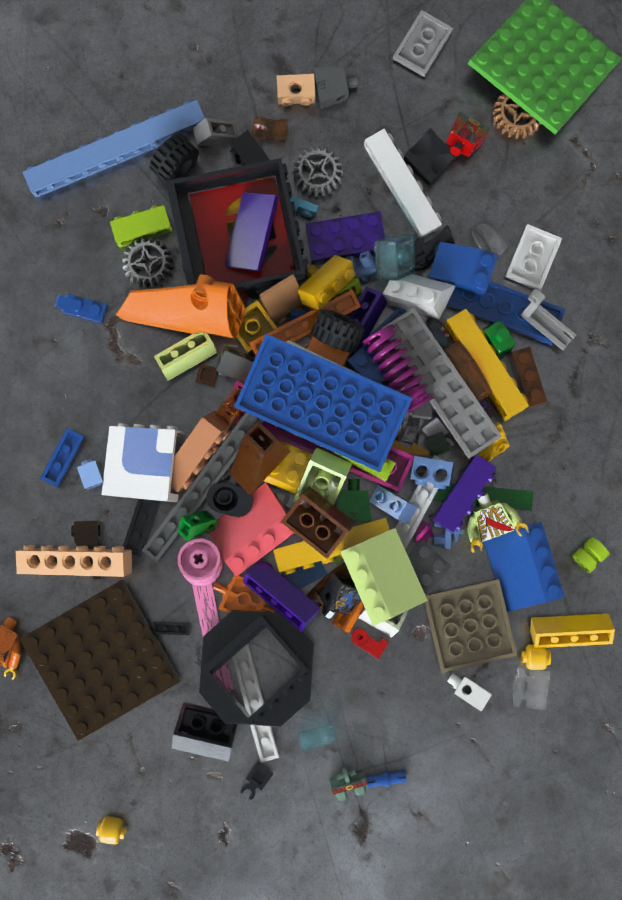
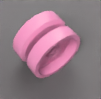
M200 538L186 542L178 554L179 569L184 578L191 584L207 586L215 582L222 572L223 560L217 547L209 540Z

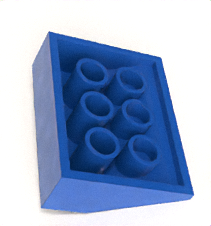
M542 522L527 525L529 533L525 528H521L519 532L522 537L514 530L484 541L494 578L500 581L507 612L565 597Z

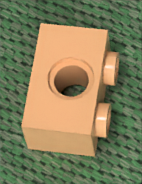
M314 74L277 75L278 105L292 106L293 104L310 105L315 103ZM293 89H299L300 92H299V93H293L292 90H293Z

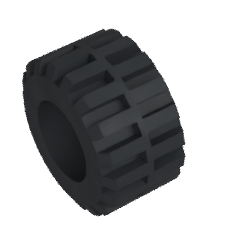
M176 134L167 139L156 150L151 159L149 169L164 184L168 180L183 178L195 165L199 156V150L182 134Z
M327 309L320 310L311 330V334L317 340L344 352H356L365 332V328L359 322L341 313Z

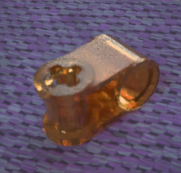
M242 388L234 389L215 412V415H220L224 418L229 426L233 425L242 410L234 407L236 403L235 396L241 392Z

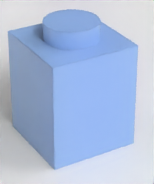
M92 459L81 462L82 465L78 466L77 469L84 489L89 490L103 485L104 475L99 462Z

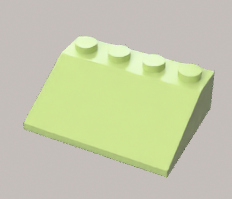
M396 528L341 551L373 626L428 601Z

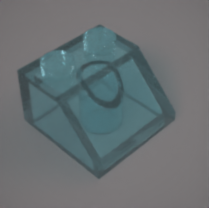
M414 234L384 237L375 241L374 252L376 254L375 267L377 279L397 281L416 272Z

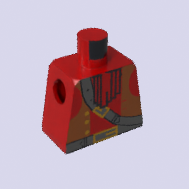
M459 112L452 125L446 144L451 147L450 152L452 155L459 156L463 154L469 157L483 144L490 129Z

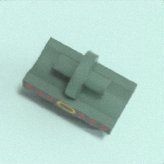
M343 766V773L336 774L337 778L330 779L332 793L336 795L339 801L348 798L347 791L354 789L355 794L358 796L366 793L367 782L363 770L355 772V769L347 771L346 766Z

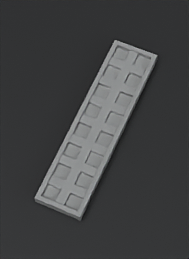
M412 308L383 327L394 324L397 332L394 334V337L387 340L391 341L398 337L402 338V342L393 349L397 350L404 346L407 347V352L400 356V359L412 356L413 360L406 365V368L417 365L418 370L412 374V377L418 374L423 376L418 385L428 384L427 394L432 393L435 397L429 402L468 459L502 437L415 308Z

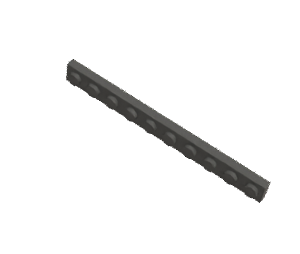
M249 413L244 414L144 546L142 551L154 561H159L179 534L177 531L181 516L193 514L206 499L208 490L219 482L234 462L244 435L257 421L263 424L264 420Z

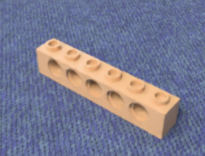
M24 545L23 549L16 551L17 574L124 577L132 573V551L124 550L123 546H115L112 549H106V546H95L94 549H88V546H76V549H70V545L58 546V548H53V545H43L41 548H35V545Z

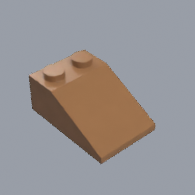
M293 274L260 294L262 307L275 325L278 324L280 326L289 320L288 317L291 310H305L304 307L306 305H303L297 290L299 285Z

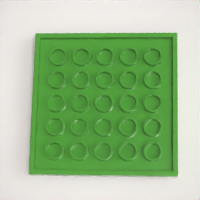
M525 0L469 60L468 65L556 135L622 58L550 0Z

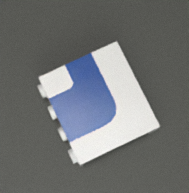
M118 423L117 426H109L101 495L178 502V494H172L170 491L176 437L185 435V432L178 431V427L167 426L166 429H161L162 426L150 425V428H145V425L134 424L133 427H129V424Z

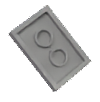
M421 10L393 55V60L425 77L453 32V27Z

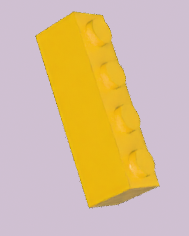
M609 613L531 618L530 634L534 648L613 644L615 633Z

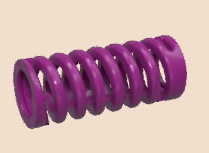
M391 324L369 336L362 343L370 345L367 350L369 354L377 353L373 357V362H382L378 366V371H388L383 376V380L386 382L394 380L388 387L393 390L399 389L398 392L413 398L407 411L409 413L435 397L432 393L427 394L428 384L426 383L414 387L423 379L421 374L408 378L418 370L417 365L401 370L413 360L412 356L395 361L407 352V347L404 346L389 352L402 342V338L398 337L382 344L387 339L394 337V334L397 332L394 324Z

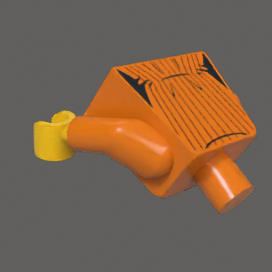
M7 617L4 624L0 625V665L5 668L8 666L9 668L4 672V676L6 677L9 671L13 673L12 679H14L18 674L17 667L21 657V642L18 640V634L13 632L17 621Z

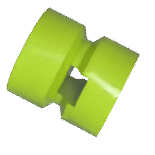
M591 537L584 543V549L579 548L572 557L585 571L591 573L598 567L597 562H603L610 553L601 542Z

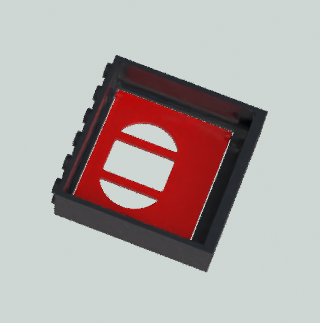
M281 158L165 181L187 285L196 284L199 275H205V273L215 281L234 284L238 293L274 286L292 274L296 281L304 279L308 265L307 260L302 259L304 246L302 240H298L300 227L298 221H294L296 208L294 201L290 202L292 194L290 182L286 183L288 171L286 163L282 164ZM243 192L269 194L278 197L280 195L273 219L276 238L268 240L267 247L277 246L274 254L263 262L261 272L232 269L225 266L230 247L226 223L236 221L238 213L226 215V212L233 202L242 198Z

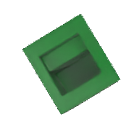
M208 511L181 516L177 532L189 542L196 535L214 531L218 521Z

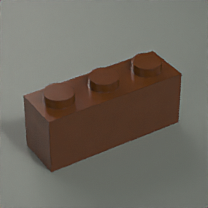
M527 347L511 352L508 355L509 362L520 393L527 397L529 406L526 409L546 403L547 399L531 348Z

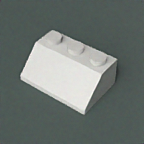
M403 272L390 278L383 295L390 306L407 311L415 308L418 314L440 319L455 286Z

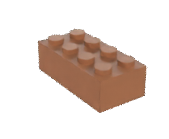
M216 411L201 418L174 456L171 488L177 492L183 488L186 490L198 476L197 474L209 462L208 459L219 449V444L222 440L225 441L231 433L229 429L232 424Z

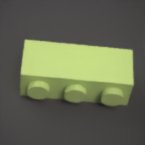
M198 332L158 353L154 358L169 381L215 355L217 350L207 333Z

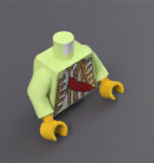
M483 493L481 498L478 499L480 506L473 509V514L469 516L467 526L469 539L472 542L471 551L473 553L475 545L480 546L482 551V542L516 530L518 535L522 537L519 530L525 528L529 533L527 525L522 523L523 521L515 509L507 503H500L499 500L491 502L488 493Z

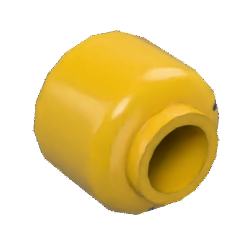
M528 644L525 651L521 653L522 663H526V667L530 670H545L551 664V651L547 648H534L533 644Z
M105 816L103 820L98 822L96 836H99V841L102 843L116 845L120 839H124L127 827L123 826L121 818Z

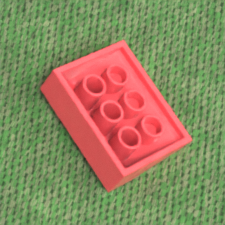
M267 482L251 494L253 504L250 512L241 517L223 514L217 519L218 525L215 530L208 533L222 558L236 577L294 534L293 531L281 523L288 511Z

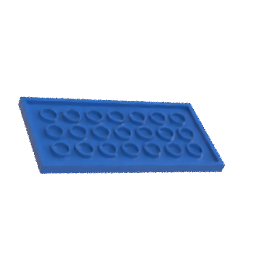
M265 334L234 407L377 472H381L413 398Z

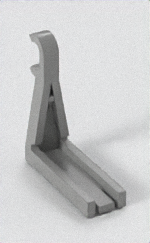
M535 288L528 297L531 303L520 316L563 351L576 334L540 305L545 296Z

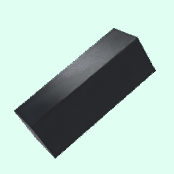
M154 621L152 631L154 634L190 635L191 622Z

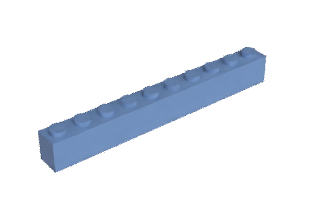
M189 100L180 107L169 108L160 115H152L146 121L133 123L127 129L116 130L112 135L102 136L95 142L83 144L74 151H66L62 153V156L49 158L40 165H32L23 171L31 193L37 198L157 148L176 134H182L183 136L194 132L193 127L204 120L205 117L198 101Z

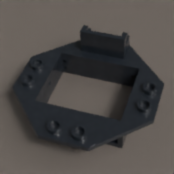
M232 610L203 636L199 693L224 723L281 727L310 701L314 643L304 631L298 630L280 613ZM267 627L303 670L250 716L217 677L215 672Z

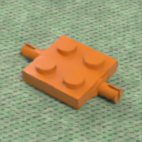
M234 574L227 586L215 582L214 585L216 586L213 589L223 593L219 610L228 614L232 610L275 612V609L265 605L266 602L243 583L244 577L240 575L236 577Z

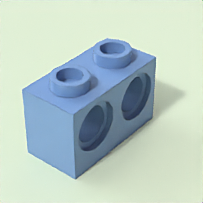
M414 456L410 479L415 480L416 485L426 486L427 483H432L434 488L446 490V486L451 487L455 463ZM422 466L428 469V473L424 477L418 475V469ZM440 470H446L447 477L445 480L437 478V473Z
M380 485L377 486L369 500L373 505L407 524L418 508Z

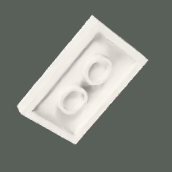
M527 224L505 277L541 291L562 238Z

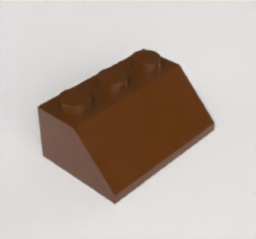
M310 486L300 495L281 521V523L326 559L330 557L356 524Z

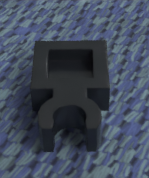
M257 761L246 777L249 784L243 785L240 793L243 794L246 789H250L252 793L249 799L252 800L255 796L256 788L262 791L272 777L273 772Z

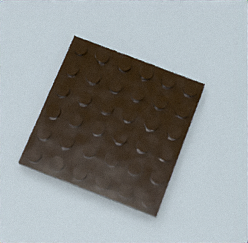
M123 579L20 638L21 643L78 741L181 681Z

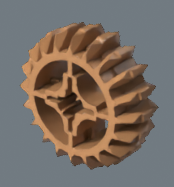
M504 93L503 96L498 97V102H495L493 115L495 117L493 121L498 123L497 129L503 128L502 134L508 132V138L513 134L515 139H518L519 135L524 139L527 134L531 136L534 131L538 130L541 124L518 104L509 105V103L514 101ZM519 108H521V109H520V112H519L520 115H519L518 118L516 119V116H517L516 112H518ZM520 122H529L525 125H517Z

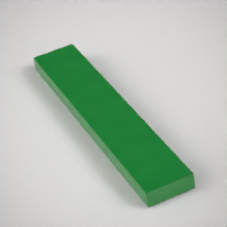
M452 483L451 487L446 486V490L439 489L433 501L443 502L455 483ZM483 487L485 489L484 493H488L491 502L499 500L500 503H507L513 509L532 510L533 491ZM477 498L473 502V505H479Z

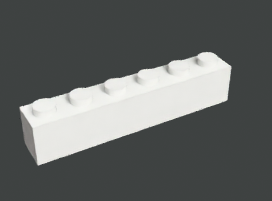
M382 129L365 139L364 147L417 236L424 239L440 230L442 218L438 212L435 213L432 209L433 204L428 196L425 197L423 194L421 183L414 179L413 170L409 164H405L403 153L400 149H396L392 135L390 133L387 134L386 130Z

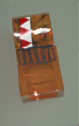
M259 116L254 117L251 133L260 138L285 142L288 119L280 118V120Z

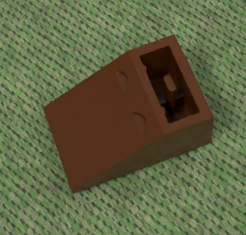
M257 421L244 435L229 474L251 495L291 451Z

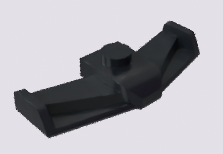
M446 225L426 243L422 237L417 238L404 245L407 252L380 257L379 259L388 276L418 269L422 270L434 261L440 242L455 244L450 227Z

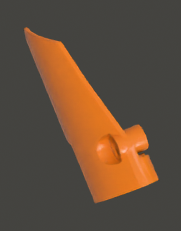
M201 274L196 284L131 290L116 315L125 321L191 334L203 332L235 338L245 316V306L234 284L215 281L212 277Z

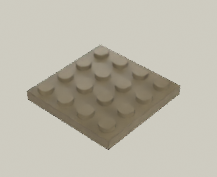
M499 579L425 595L428 600L424 602L441 673L517 656Z

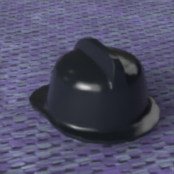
M228 483L214 484L208 490L206 496L207 504L213 511L232 517L246 515L250 512L253 504L252 496L242 487Z

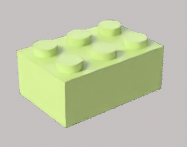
M316 447L292 503H295L300 495L310 486L334 505L352 463Z

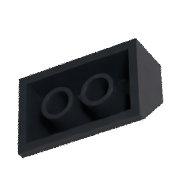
M183 703L173 733L171 748L229 762L238 724L224 723L212 709Z

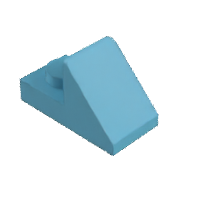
M291 196L290 202L294 201L296 208L294 221L298 212L306 218H316L318 205Z

